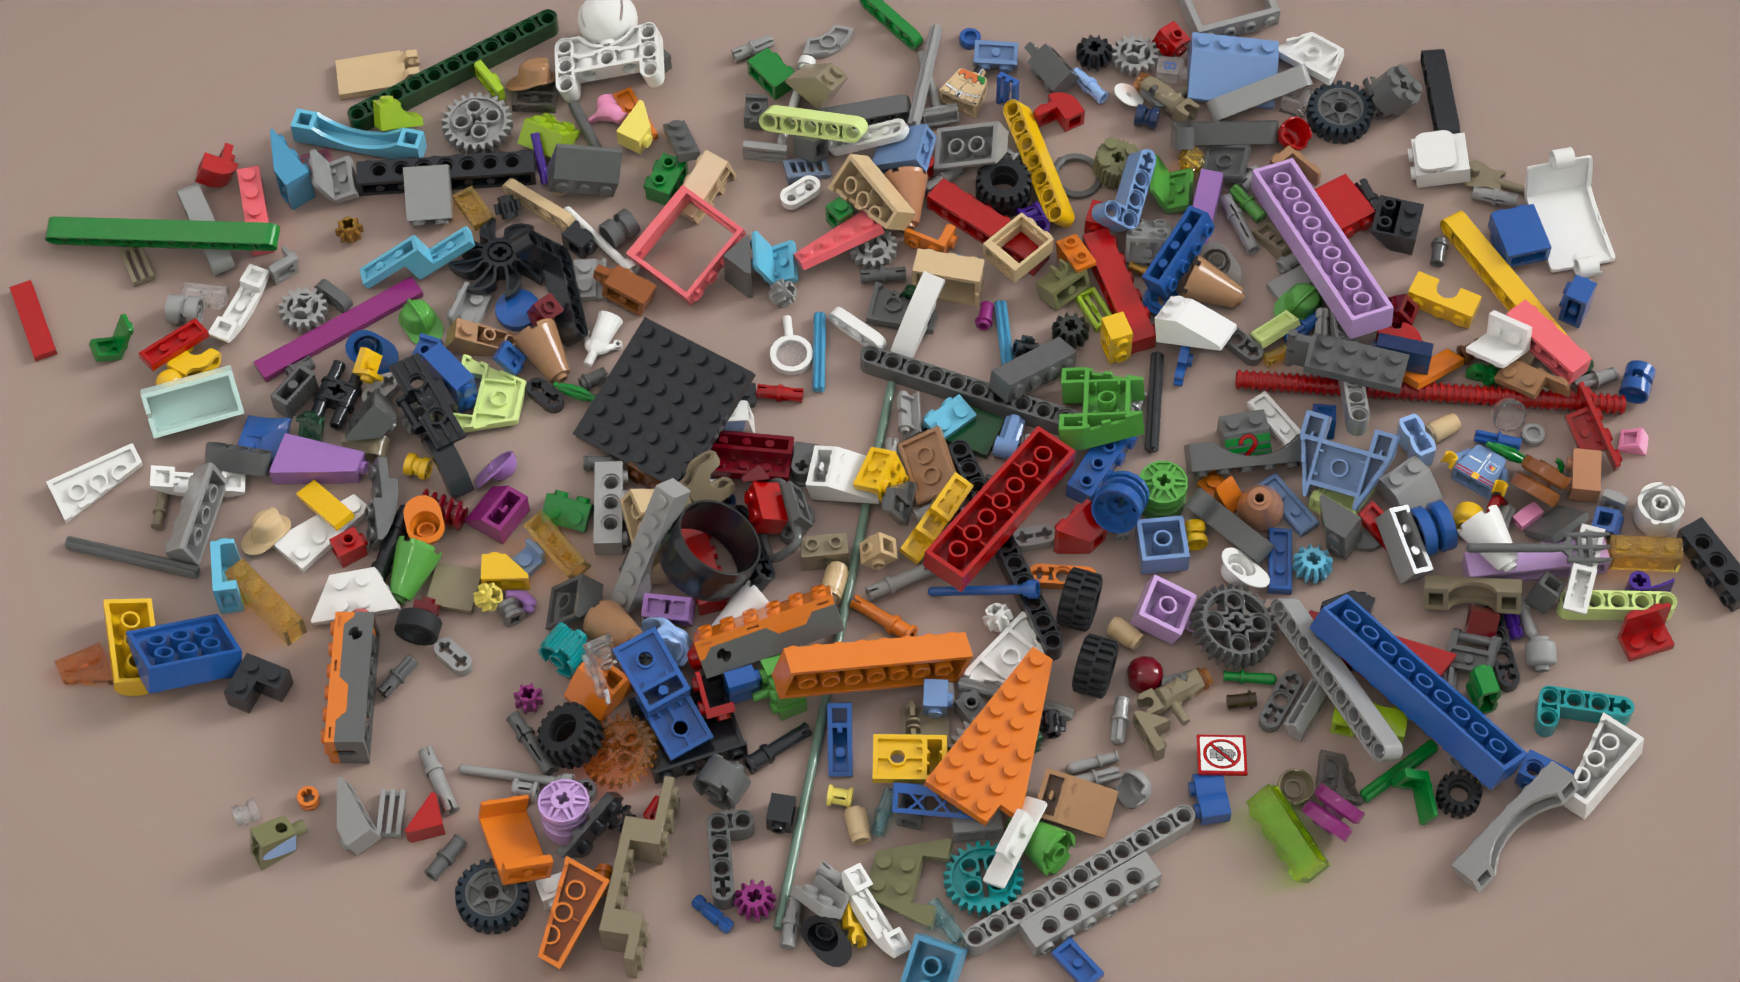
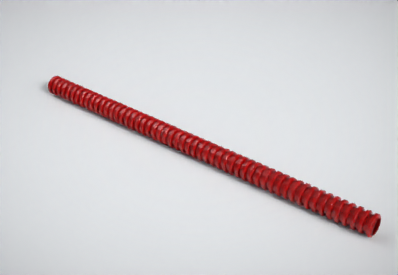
M1241 369L1236 371L1235 387L1237 390H1240V388L1244 390L1251 388V391H1254V389H1258V391L1265 389L1266 392L1272 390V392L1279 390L1280 393H1283V391H1287V393L1294 391V394L1298 392L1305 394V392H1308L1311 395L1313 392L1316 395L1323 393L1326 396L1328 393L1330 396L1337 394L1339 397L1341 396L1339 382L1332 378L1319 375L1315 377L1313 374L1306 376L1305 373L1300 376L1299 373H1295V375L1288 373V375H1285L1284 372H1281V374H1277V372L1270 374V371L1263 373V371L1256 373L1255 370H1252V372H1248V370L1241 372ZM1402 382L1399 394L1365 386L1367 398L1373 396V399H1377V397H1380V399L1387 397L1388 400H1391V398H1395V400L1402 398V401L1409 399V401L1416 399L1417 402H1420V400L1424 402L1431 400V403L1435 401L1442 403V401H1445L1446 404H1449V402L1453 404L1460 402L1461 405L1465 402L1467 405L1474 403L1476 406L1478 403H1481L1482 406L1488 404L1491 407L1493 404H1496V407H1500V405L1507 407V405H1510L1511 408L1515 406L1522 408V406H1525V409L1529 407L1536 409V407H1539L1540 410L1544 408L1551 410V408H1554V411L1558 409L1565 411V409H1568L1569 412L1585 408L1579 393L1575 394L1573 391H1571L1569 397H1566L1557 392H1552V390L1545 392L1542 389L1536 399H1532L1507 387L1501 389V386L1497 388L1490 386V388H1487L1486 385H1483V387L1479 385L1472 387V384L1468 386L1461 384V386H1458L1457 383H1454V385L1450 383L1443 385L1440 382L1437 385L1436 382H1432V384L1417 390L1409 384ZM1592 392L1594 399H1592L1595 408L1599 407L1601 412L1605 414L1612 412L1613 415L1616 412L1619 415L1625 413L1626 397L1624 394L1620 396L1613 394V396H1610L1609 393L1603 395V393L1596 395L1595 392Z

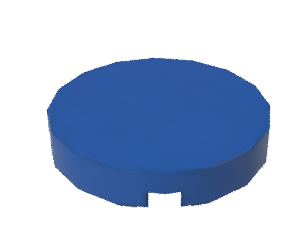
M521 289L517 296L505 301V294H503L495 306L497 320L504 328L511 331H522L530 325L533 326L526 312L538 301L537 297L524 289Z

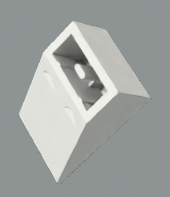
M815 445L806 481V488L811 500L879 504L876 493L855 490L853 482L866 456L836 446Z

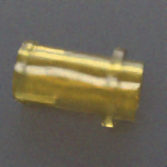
M1282 343L1278 348L1263 353L1262 359L1267 367L1285 359L1287 344L1284 345Z

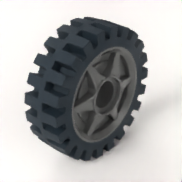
M1337 80L1336 85L1334 82L1330 86H1326L1324 83L1320 85V89L1316 88L1310 96L1307 106V123L1311 126V131L1313 133L1317 132L1316 136L1318 138L1324 136V141L1329 142L1330 139H1333V144H1338V140H1341L1342 144H1347L1348 139L1350 143L1355 142L1356 138H1362L1363 134H1366L1370 127L1373 114L1371 98L1369 95H1366L1364 89L1359 91L1358 85L1355 84L1351 87V82L1346 81L1345 85H1342L1341 80Z
M490 858L487 863L485 859L480 860V865L475 863L470 865L471 870L466 869L463 872V877H459L457 881L458 886L455 887L457 910L467 926L470 928L474 927L475 931L480 933L483 930L485 934L489 935L491 931H494L495 934H501L500 930L509 931L511 925L516 927L519 924V919L523 920L525 917V911H528L530 902L529 887L527 882L502 885L493 858ZM490 894H498L495 899L487 898Z

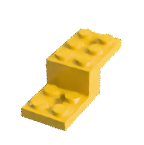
M873 734L872 783L896 782L920 783L924 785L925 780L949 752L947 748V735ZM895 754H900L905 759L901 763H894L891 757Z

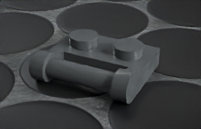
M1453 628L1446 651L1457 654V657L1449 667H1454L1459 672L1469 674L1478 665H1491L1493 668L1497 652L1501 646V637L1493 636L1491 638L1462 632V629ZM1462 641L1487 646L1489 649L1486 651L1461 646L1458 643Z

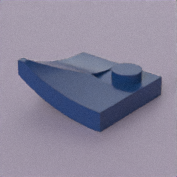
M248 415L237 445L271 451L272 466L285 433L289 434L291 418H264Z

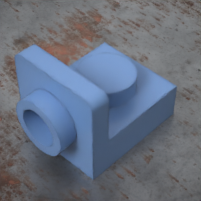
M528 538L525 540L526 547L512 560L531 577L546 564L543 546L538 542L534 543Z

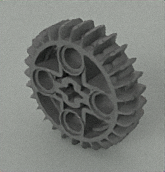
M1232 583L1227 588L1224 584H1221L1219 588L1214 586L1197 600L1191 611L1192 615L1189 620L1192 623L1189 629L1194 630L1191 638H1198L1195 646L1201 645L1203 647L1201 654L1204 652L1209 654L1208 660L1212 658L1217 659L1216 665L1224 662L1225 669L1230 664L1233 665L1234 670L1238 669L1240 665L1243 669H1246L1249 665L1253 667L1257 662L1260 663L1270 653L1276 642L1274 639L1278 633L1274 630L1278 624L1273 623V617L1276 615H1269L1271 607L1266 608L1264 606L1266 599L1260 601L1257 599L1259 593L1253 596L1250 594V588L1243 591L1242 585H1239L1235 589ZM1217 603V611H1208L1213 604ZM1250 642H1259L1254 649L1250 650Z

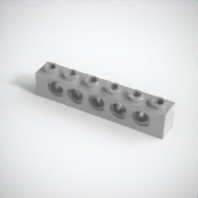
M1146 851L1019 923V934L1034 957L1041 953L1045 955L1051 952L1058 943L1065 942L1070 937L1073 939L1076 933L1082 929H1091L1101 918L1113 916L1120 907L1134 904L1139 899V896L1146 892L1151 894L1156 891L1160 886L1162 874ZM1136 879L1139 881V883L1133 885L1130 884L1128 880ZM1115 891L1119 895L1112 897L1107 892ZM1094 903L1098 907L1090 909L1086 906V904ZM1073 915L1077 919L1074 921H1069L1065 918V916ZM1046 927H1052L1056 931L1053 933H1047L1043 929Z

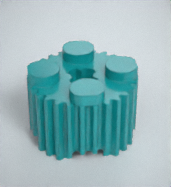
M560 622L542 641L538 653L545 662L550 660L555 667H558L556 672L559 675L569 679L571 675H574L577 667L594 650L587 644L585 633L579 629L572 631L566 624Z

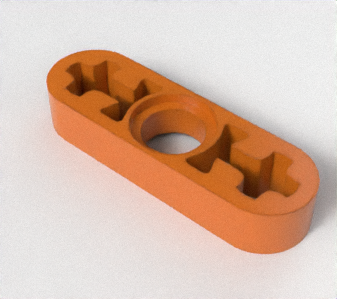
M1034 564L1030 567L1035 580H1038L1040 583V588L1063 589L1065 582L1057 580L1056 575L1059 573H1066L1068 575L1073 567L1096 573L1093 568L1087 566ZM1038 572L1042 575L1041 579L1036 577ZM1049 573H1052V580H1049Z

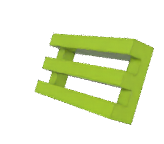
M1091 287L1074 298L1094 332L1097 333L1101 329L1103 317L1092 302L1089 294L1092 295L1105 317L1112 315L1096 288Z

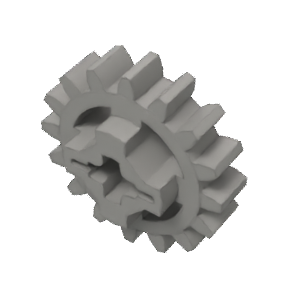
M1131 33L1130 38L1122 36V42L1117 40L1116 45L1112 48V62H1115V69L1121 67L1120 73L1123 74L1127 71L1129 77L1133 73L1140 77L1141 72L1148 75L1149 69L1154 71L1155 64H1158L1159 49H1156V43H1150V37L1142 39V34L1135 37Z
M887 230L884 234L849 249L850 258L855 260L856 266L863 264V270H866L868 266L871 269H876L877 266L880 268L885 263L891 265V259H896V237L891 236V231Z
M298 286L296 288L297 292L289 290L288 297L282 296L283 303H279V315L284 326L289 325L291 331L297 327L299 333L302 332L303 328H306L309 332L312 326L315 328L319 327L318 322H325L324 316L329 314L327 309L328 303L323 293L318 294L317 288L310 291L309 286H306L304 290H301Z

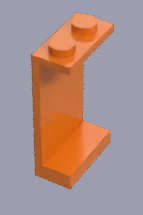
M528 795L496 800L491 799L480 803L478 820L502 885L551 877L554 861L551 854L543 855L527 813Z

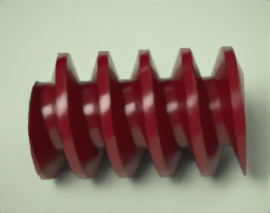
M426 488L422 495L429 496L430 490ZM433 492L431 497L438 502L441 508L445 526L448 528L453 526L455 530H460L468 516V507L463 508L464 502L462 500L455 505V498L453 497L447 503L446 495L443 494L438 499V492Z

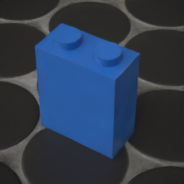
M441 342L422 354L423 363L433 380L441 379L458 406V411L462 414L467 409H472L476 404L478 396L475 377Z

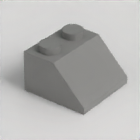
M1413 455L1379 480L1377 494L1390 508L1409 505L1410 509L1418 506L1425 508L1426 504L1443 500L1431 470L1416 455Z

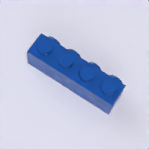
M1189 205L1142 276L1149 291L1168 299L1170 294L1176 290L1178 282L1188 272L1190 264L1201 252L1203 244L1213 234L1215 225L1208 212Z
M1131 437L1090 448L1068 481L1066 496L1081 504L1086 499L1093 502L1104 479L1113 473L1117 466L1121 467L1126 459V452L1128 449L1132 450L1138 438Z

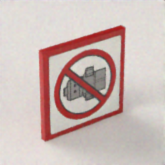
M1196 735L1198 775H1248L1245 735Z

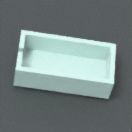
M231 365L140 390L154 439L244 414Z

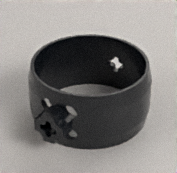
M699 500L686 506L668 530L658 549L660 565L673 585L688 596L707 602L722 601L736 593L753 574L761 555L759 537L746 517L733 507L715 500ZM681 529L699 530L718 540L731 554L737 568V573L721 572L700 561L685 543Z

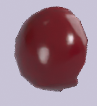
M1148 656L1133 659L1127 668L1129 687L1139 694L1150 688L1155 690L1161 687L1163 679L1161 664L1155 658Z

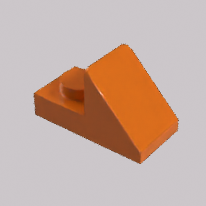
M1210 471L1208 476H1204L1197 482V489L1199 487L1202 488L1233 514L1237 511L1238 499L1242 492L1232 476L1225 480L1221 475H1217L1216 471Z

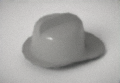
M1218 242L1203 244L1199 255L1239 285L1242 279V270L1230 250Z

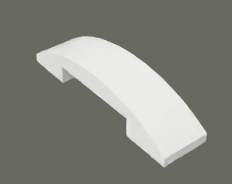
M252 264L248 265L239 280L240 288L222 317L218 316L210 328V337L229 343L240 333L260 301L269 279L270 270Z
M151 465L150 488L163 493L184 497L188 490L189 478L193 473L175 472V467ZM222 471L223 476L228 481L223 498L244 495L246 474Z
M861 863L844 870L841 875L845 892L850 896V906L870 938L893 958L909 951L911 944L902 929L898 927L893 930L868 888L873 883Z

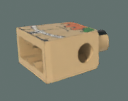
M975 66L972 71L964 68L958 69L941 87L939 94L940 103L942 105L957 103L959 112L976 119L987 94L988 80L984 77L986 74L984 68Z

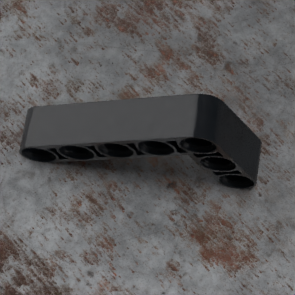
M533 230L527 231L512 241V249L519 258L543 269L548 293H552L563 308V312L554 318L563 345L571 347L587 337V323L569 251L563 245Z

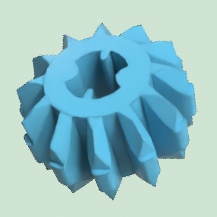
M1310 543L1307 549L1301 546L1299 552L1294 555L1293 571L1297 572V579L1304 577L1305 584L1312 580L1316 585L1318 579L1324 582L1327 579V575H1330L1332 572L1331 565L1333 564V559L1329 557L1328 550L1321 551L1320 545L1317 548H1313Z

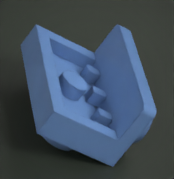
M975 40L973 67L981 66L985 71H990V68L999 69L1000 72L1005 73L1017 70L1019 42Z

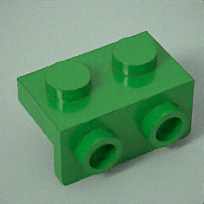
M555 490L554 493L546 494L540 520L581 532L587 531L592 509H594V504L590 503V498L577 496L576 499L568 497V492Z

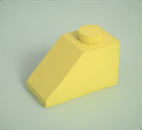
M642 100L638 101L616 131L618 144L638 154H641L645 148H648L653 140L650 122L644 101Z

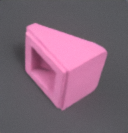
M1643 428L1620 431L1618 445L1620 452L1646 455L1648 435Z

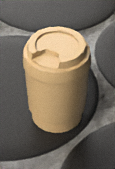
M1454 413L1446 414L1425 425V432L1433 438L1435 443L1444 440L1461 429V422Z
M1120 616L1114 617L1106 629L1109 637L1133 651L1137 649L1144 638V634Z
M859 805L847 808L844 813V819L852 844L863 845L871 841V830L866 808L859 807Z

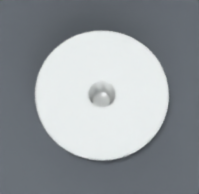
M1120 83L1114 87L1115 95L1123 103L1133 107L1144 103L1143 96L1138 94L1139 91L1133 86Z

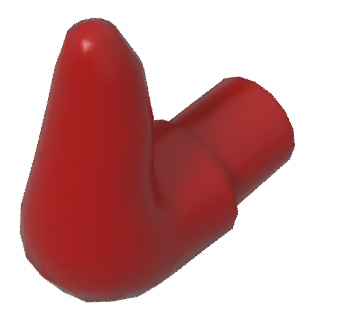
M1496 494L1490 499L1487 508L1492 505H1497L1499 508L1500 505H1507L1508 501L1501 495Z

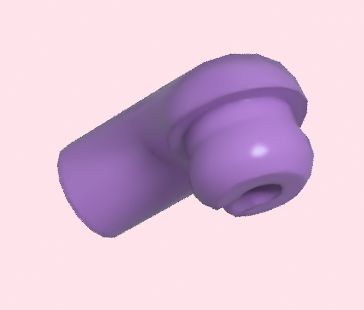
M507 589L506 599L515 597L523 604L522 609L524 612H535L537 602L530 593Z

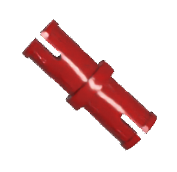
M758 383L756 398L772 399L781 403L782 401L803 402L804 388L784 387L783 384L772 386Z

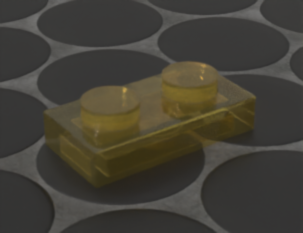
M473 186L452 195L454 202L475 231L479 230L485 222L494 219V216Z

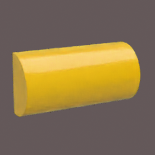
M152 598L104 599L103 611L114 690L125 696L149 694L140 679L126 638V631L155 626Z

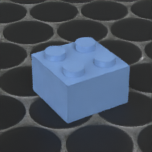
M1183 515L1139 519L1135 526V540L1141 575L1188 570L1190 554Z

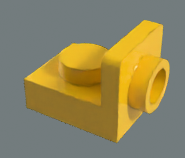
M360 347L352 373L358 375L360 381L364 383L383 382L384 377L377 374L383 356L367 347Z

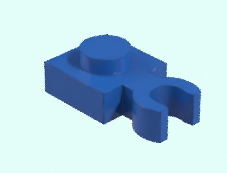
M1181 345L1173 385L1182 387L1187 367H1192L1194 354H1190L1191 347Z

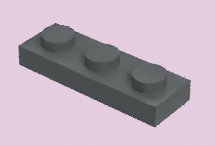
M673 120L670 123L663 124L664 133L679 163L697 160L700 156V150L685 120Z

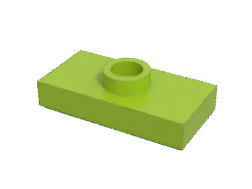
M481 60L474 63L475 74L481 84L492 97L497 95L499 101L504 100L506 102L505 90L497 74L491 73Z

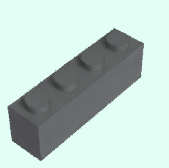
M1057 337L991 370L989 388L1008 403L1049 381L1055 380L1062 375V368L1075 367L1078 351L1063 339Z

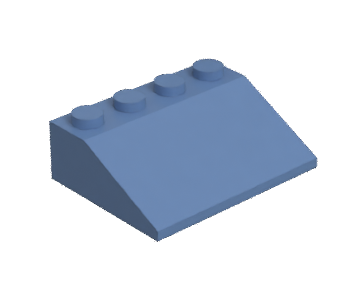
M1192 32L1188 46L1187 98L1189 97L1193 101L1207 102L1277 74L1279 41ZM1275 100L1254 108L1274 109Z

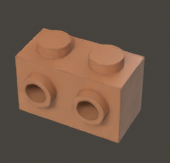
M1573 448L1571 457L1567 456L1565 469L1569 471L1568 478L1571 479L1565 490L1569 491L1568 500L1597 503L1601 492L1602 451Z

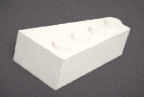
M1603 712L1598 727L1595 729L1590 744L1586 748L1582 761L1574 774L1580 789L1564 804V807L1585 820L1642 754L1644 738Z

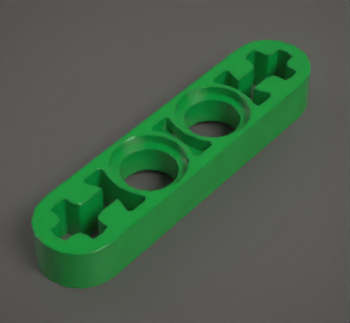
M859 0L867 12L908 48L915 50L923 44L921 34L883 0Z

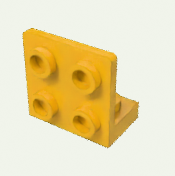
M871 447L853 482L855 490L876 493L881 503L887 487L907 482L908 476L896 451Z

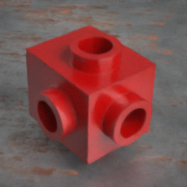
M1172 21L1159 29L1152 42H1155L1160 53L1170 60L1175 56L1181 57L1187 51L1186 46L1190 38L1175 21Z

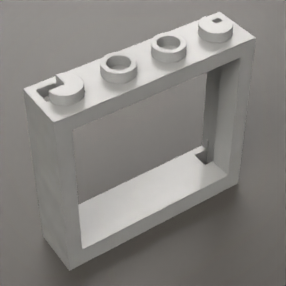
M1177 0L1191 32L1236 36L1263 28H1270V26L1278 25L1280 9L1275 0H1263L1266 6L1265 10L1204 26L1191 0Z

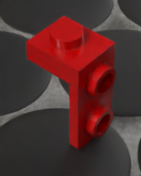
M700 671L694 672L691 684L693 691L698 692L701 701L697 702V706L701 715H705L706 720L714 717L717 718V721L731 718L730 713L736 711L734 703L731 702L710 708Z

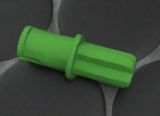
M1238 184L1230 188L1229 193L1241 205L1240 209L1242 211L1245 210L1255 223L1261 222L1266 217L1267 213L1255 202L1253 196L1250 197Z

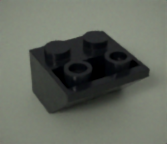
M1380 195L1371 234L1390 251L1412 255L1424 204Z

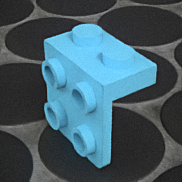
M753 231L751 233L752 240H750L753 259H751L753 270L758 272L764 281L770 285L783 278L784 282H798V266L794 257V253L797 252L796 243L793 240L771 246L758 231Z

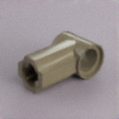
M344 435L342 439V447L364 452L366 460L374 463L377 457H386L391 444V440L385 435L382 438L348 441Z

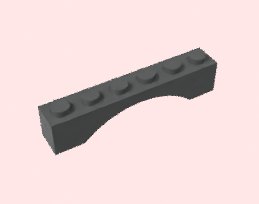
M1297 434L1279 450L1262 456L1235 454L1222 449L1213 442L1184 446L1187 473H1194V477L1208 476V471H1217V475L1230 474L1231 469L1239 468L1240 473L1254 471L1253 467L1262 466V470L1276 469L1277 464H1285V468L1299 467L1302 454L1300 434Z

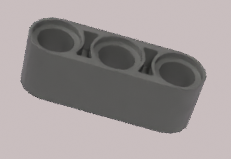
M207 442L204 464L214 463L218 470L253 476H269L272 452L260 448L221 442Z

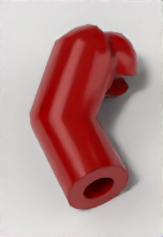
M655 795L644 811V819L655 820L659 796Z

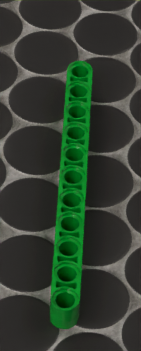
M53 216L48 219L45 241L56 245L276 251L280 226L266 222Z

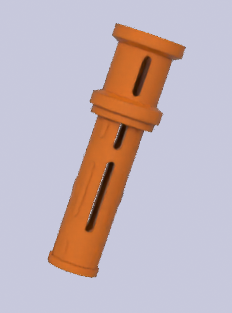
M858 594L854 596L856 601L851 600L850 608L855 609L885 627V631L888 634H894L899 638L906 635L911 637L917 635L918 627L906 623L902 620L901 616L890 615Z

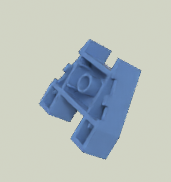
M1307 410L1300 431L1303 496H1310L1313 485L1355 497L1352 510L1358 512L1394 460L1400 436L1375 429L1369 452L1326 440L1332 417Z

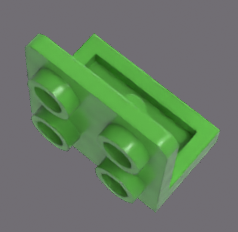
M1156 154V164L1148 188L1149 193L1153 194L1158 205L1163 208L1166 214L1186 211L1189 205L1192 206L1194 172L1191 168L1169 172Z

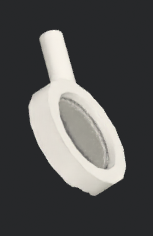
M786 315L782 317L784 336L773 343L770 349V361L772 367L778 373L785 376L800 375L811 366L813 350L811 344L805 338L793 335L791 316Z

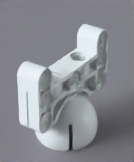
M586 0L579 8L577 19L583 38L581 36L561 38L556 42L554 48L556 88L565 102L577 101L581 96V83L641 73L649 87L656 88L663 84L665 80L663 38L654 23L647 22L637 25V11L630 0H621V4L620 0ZM621 4H622V15H621V19H619V18H620V6H621Z

